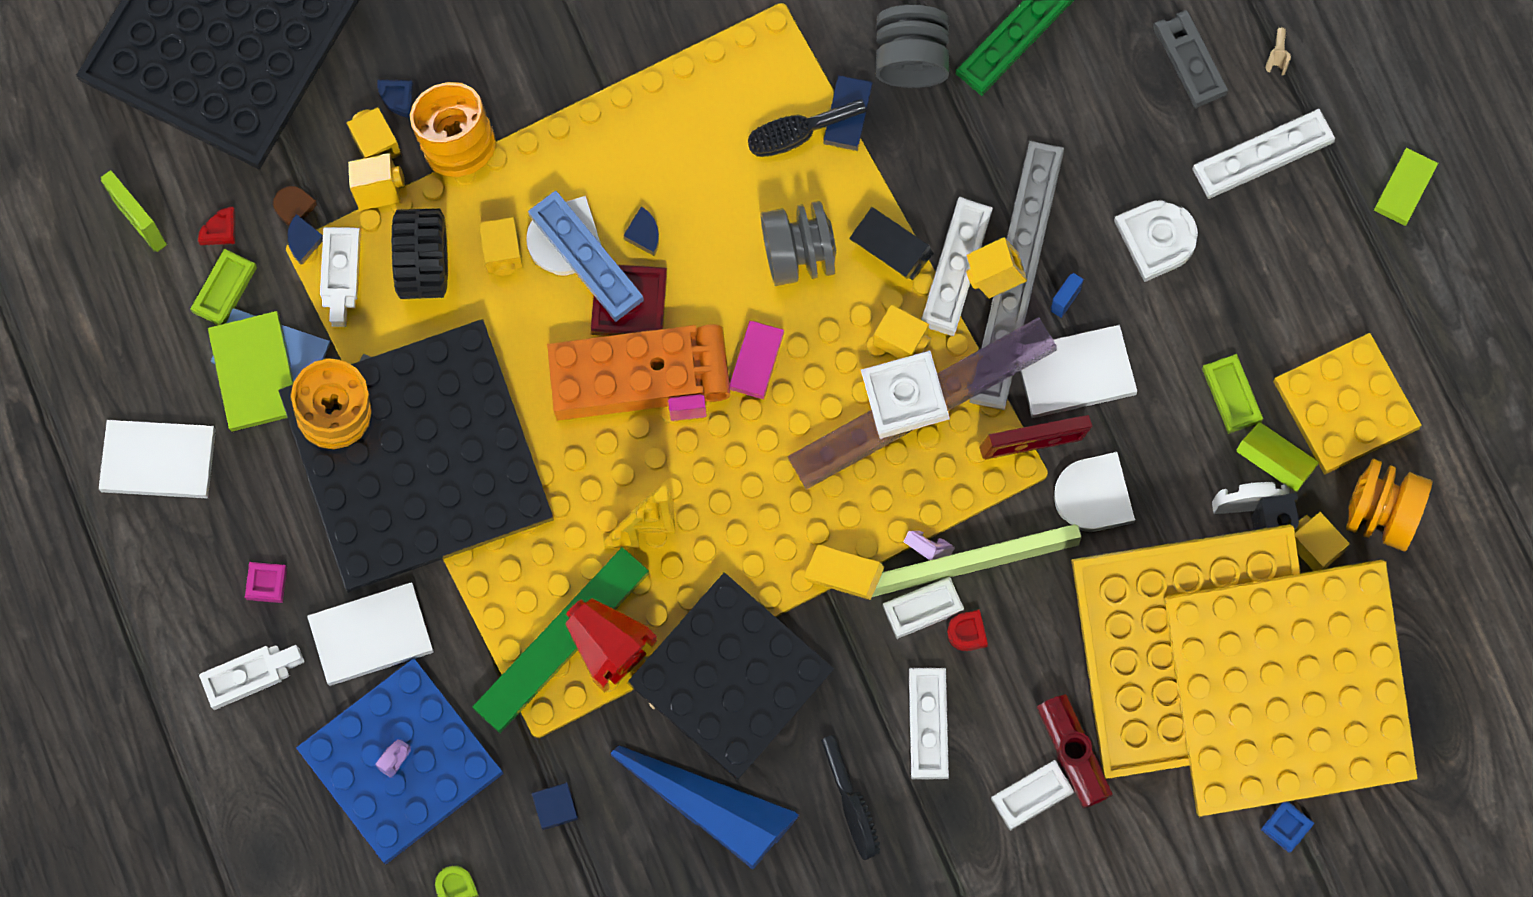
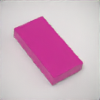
M749 321L729 385L730 390L764 399L784 336L783 329Z

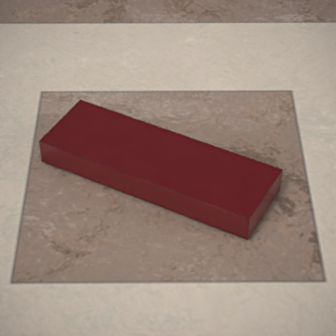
M1089 415L992 433L988 434L979 449L982 458L986 460L1082 441L1091 430L1092 423Z

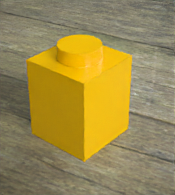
M378 107L373 110L366 109L354 115L351 121L347 122L350 133L364 159L390 153L391 158H394L401 154L398 143Z
M390 153L348 162L350 189L360 211L401 202L400 187L405 186L404 176L401 167L394 166Z
M514 217L479 222L484 261L488 274L494 273L498 276H504L514 273L515 269L523 268Z
M1005 237L967 254L970 269L966 270L968 279L974 289L979 288L989 299L1027 282L1019 252Z
M891 304L874 333L873 345L899 359L926 352L931 342V338L928 337L929 324Z
M1321 512L1312 519L1308 515L1304 516L1299 520L1298 527L1294 531L1297 553L1313 571L1326 569L1350 545Z

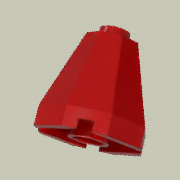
M593 598L586 603L582 599L579 600L566 613L569 617L566 627L594 683L603 692L610 689L609 680L614 685L617 684L647 655L642 649L646 643L653 647L657 642V636L646 625Z

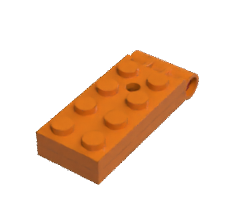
M709 324L696 328V325L547 344L553 411L557 421L668 407V399L672 397L702 394L704 395L705 402H716L728 399L731 396L723 327L720 325ZM658 364L664 365L661 370H653L654 366Z

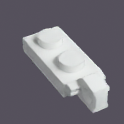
M323 228L320 296L322 298V306L330 307L329 322L332 323V327H346L347 308H355L358 295L360 228Z
M277 645L270 648L264 646L199 674L211 708L216 710L282 682L283 679L289 677L287 670L305 661L297 645L282 651L279 650Z

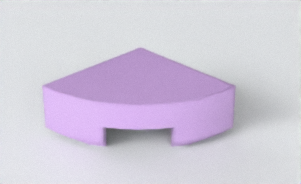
M908 531L904 543L929 560L950 556L955 548L952 544L941 538L938 539L937 543L928 540L923 536L924 532Z
M400 739L395 741L375 765L381 772L390 778L393 777L412 750L411 746Z

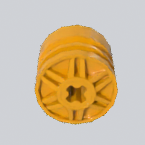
M446 82L434 85L424 91L413 103L410 112L411 127L417 141L420 143L425 160L433 171L443 176L461 177L473 174L484 167L493 156L496 146L494 131L486 116L482 100L473 88L463 83Z
M331 358L315 361L302 369L293 383L291 399L298 428L305 438L318 447L329 449L347 447L359 440L369 427L372 413L366 380L359 370L346 361ZM334 404H338L339 410H333L332 414H327L326 408L331 409Z
M1372 459L1369 467L1359 477L1348 506L1349 516L1346 530L1355 533L1363 518L1367 520L1363 534L1364 537L1369 538L1377 525L1384 526L1383 544L1406 552L1424 512L1431 491L1432 480L1409 472L1399 486L1394 484L1396 467L1390 465L1384 478L1380 479L1378 476L1382 462Z

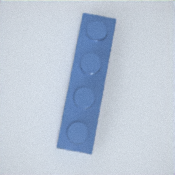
M556 190L528 211L529 217L615 322L644 301L643 295Z

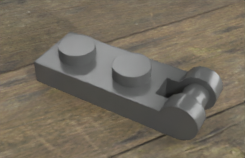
M1187 10L1175 14V18L1169 21L1162 19L1153 23L1156 37L1162 42L1194 108L1227 95L1228 89ZM1179 31L1184 33L1185 36L1175 39L1173 35Z

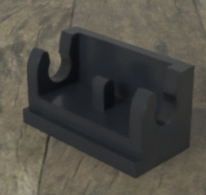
M871 207L849 238L906 279L910 278L913 280L927 261L934 255L928 244L873 207Z
M1297 492L1260 499L1251 516L1253 529L1259 530L1287 525L1290 519V524L1294 526L1295 531L1299 524L1296 508Z

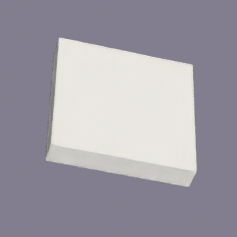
M931 351L861 370L880 439L950 419Z

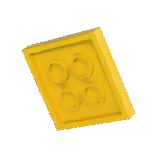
M1370 333L1276 377L1273 381L1311 452L1319 462L1324 475L1413 433L1422 426Z

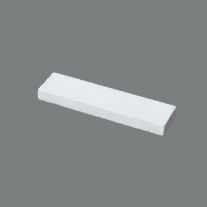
M1317 109L1193 166V171L1207 198L1210 199L1334 143L1335 137L1320 109Z
M958 198L921 319L929 324V329L954 336L970 286L966 270L970 269L967 254L981 248L992 207L965 198Z

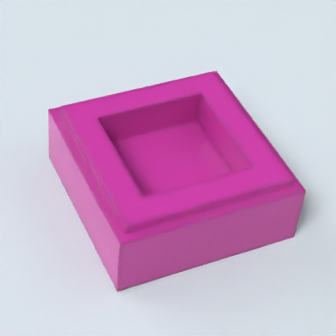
M702 394L668 399L671 421L707 417L705 399Z
M249 562L245 591L246 600L283 603L287 574L286 565Z

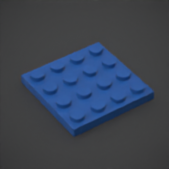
M414 658L296 747L385 865L503 775L501 769ZM400 739L411 746L412 750L395 775L390 778L381 772L375 764L384 752L395 741Z

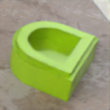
M449 866L443 869L436 878L435 888L438 897L479 896L472 877L462 867Z

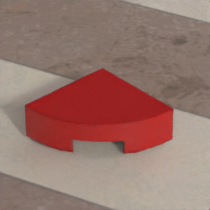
M227 207L217 211V214L212 216L200 229L198 236L200 245L235 244L234 207Z

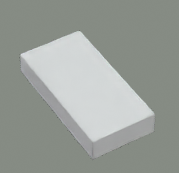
M950 576L883 603V609L896 639L964 612L963 605Z
M1054 760L992 796L991 800L1011 831L1072 795L1074 790Z

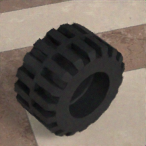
M441 209L396 210L392 219L391 241L393 280L399 299L443 298L448 284L446 223Z

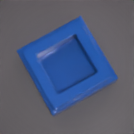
M1074 273L1069 275L1053 298L1051 305L1052 313L1060 318L1063 317L1080 293L1084 279Z
M1287 801L1279 806L1261 830L1287 852L1291 853L1314 823Z

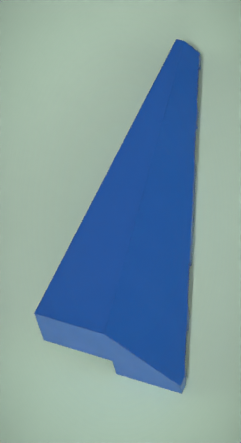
M618 746L611 752V756L691 822L704 829L752 870L771 847L778 843L799 817L794 811L625 747Z

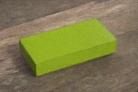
M1406 148L1374 211L1406 226L1438 163Z
M224 249L191 307L192 313L217 325L226 324L232 308H235L256 271V264Z
M1237 354L1203 365L1202 371L1228 434L1262 422L1263 417Z

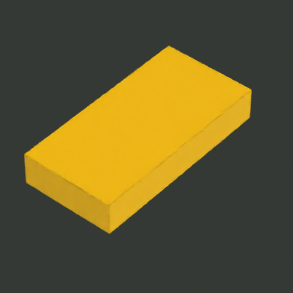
M817 545L804 578L811 583L871 600L884 566L874 560Z

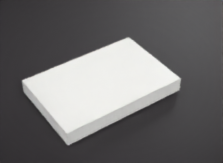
M1120 325L1019 347L1017 362L1032 418L1137 394Z
M107 420L99 490L106 493L208 498L216 429L214 426Z
M412 582L307 616L329 686L388 668L413 658L416 659L434 653Z

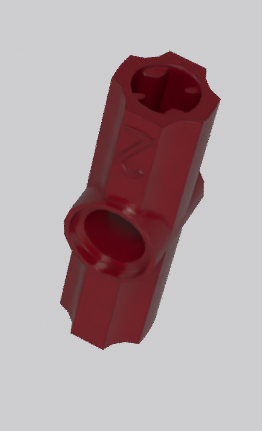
M1067 695L1056 696L1038 705V713L1056 749L1058 762L1064 767L1082 808L1091 807L1111 797L1113 794L1092 751V743L1088 736L1084 734ZM1070 743L1079 744L1084 750V756L1080 759H1071L1065 753V746Z

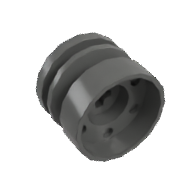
M901 5L885 9L877 15L878 31L876 42L880 47L876 50V77L881 82L903 88H921L934 86L948 78L949 50L945 46L949 43V16L944 11L925 5Z
M820 201L811 202L812 219L809 220L803 204L797 205V222L790 223L783 208L760 213L766 254L775 286L798 282L799 265L802 264L806 265L812 279L817 278L818 275L817 261H821L825 276L835 274L836 245L831 222L826 216Z

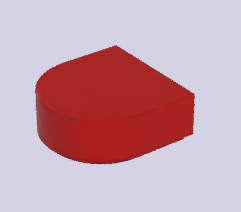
M980 609L958 614L950 621L947 636L951 645L956 649L971 651L988 647Z

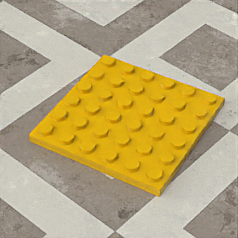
M1291 524L1072 559L1100 759L1105 779L1189 766L1164 597L1300 574L1294 526Z
M1377 560L1164 597L1195 806L1199 817L1417 779L1386 561Z

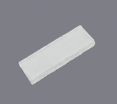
M909 668L911 779H948L946 668Z

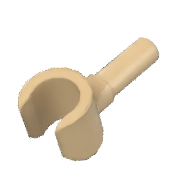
M1282 27L1277 29L1275 49L1271 50L1265 68L1270 73L1272 65H1276L1282 69L1281 75H1285L1291 55L1284 47L1286 29Z

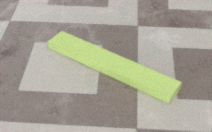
M1074 524L882 572L872 597L939 581L949 576L951 578L1078 546L1081 540L1078 525Z

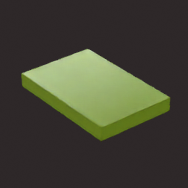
M274 311L208 328L229 430L233 432L288 418L278 390L293 385L294 380L279 313Z

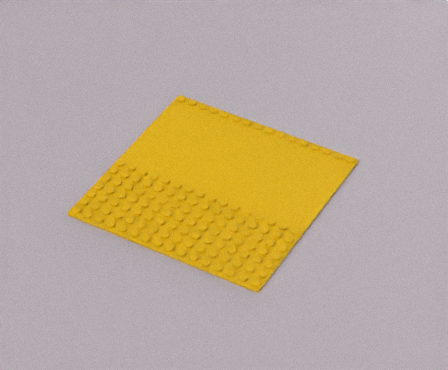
M780 3L497 141L493 156L484 167L473 174L449 177L433 172L401 188V202L362 211L358 209L317 229L322 235L324 227L360 228L361 231L358 295L355 308H347L346 327H332V323L329 322L330 307L322 306L320 284L323 242L302 265L294 258L289 244L286 246V252L341 360L346 361L350 365L359 362L363 354L374 357L483 319L554 518L553 521L443 559L501 675L621 549L604 548V539L641 502L662 486L668 487L674 502L675 532L639 533V547L624 548L649 570V575L616 609V611L646 625L657 636V642L653 647L646 643L642 648L647 653L646 656H650L724 572L772 615L777 617L832 589L808 582L804 578L817 545L883 563L911 548L904 543L908 531L924 532L923 536L930 539L1045 480L1047 477V468L1036 450L986 460L982 458L979 447L988 434L1023 428L1008 399L1005 410L970 403V395L981 351L961 316L954 336L928 329V337L931 338V342L926 351H931L950 419L880 439L861 370L899 359L873 345L874 333L891 304L921 320L936 271L928 260L913 280L910 278L906 279L849 239L871 207L915 235L861 139L858 151L825 145L826 126L813 131L812 137L807 142L782 154L758 157L750 151L748 138L753 130H756L763 124L785 116L802 115L809 118L831 110L834 90L784 4ZM555 190L565 202L586 196L601 246L617 265L667 268L663 329L696 325V328L709 324L723 327L729 385L749 321L783 329L784 336L764 399L730 390L731 396L728 399L705 402L707 417L671 421L669 406L557 421L553 411L547 344L605 336L591 335L594 295L576 273L564 276L556 275L544 270L532 260L526 240L528 227L532 221L528 211ZM820 201L826 216L831 222L836 245L835 274L825 276L821 261H817V278L812 279L806 265L802 264L799 265L798 282L775 286L766 254L760 213L783 208L790 223L797 222V205L803 204L809 220L812 219L811 202ZM641 207L653 216L658 227L659 246L655 256L627 242L623 237ZM440 208L445 217L447 234V291L443 298L399 299L394 287L391 239L393 216L396 210ZM514 217L523 268L515 269L514 273L504 276H498L494 273L488 274L484 261L479 222ZM658 364L654 366L653 370H661L664 365ZM577 651L521 711L531 734L536 738H541L633 691L634 689L627 682L644 664L645 658L617 684L614 685L609 680L610 689L603 692L594 683L579 651Z

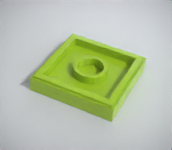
M110 170L103 175L101 182L113 202L149 246L157 252L165 247L167 244L154 221L114 173Z
M1261 422L1250 431L1236 449L1240 455L1293 491L1299 490L1319 464L1317 460Z

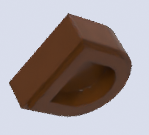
M288 186L278 191L274 197L273 206L277 216L290 226L296 214L304 220L317 206V203L302 189Z

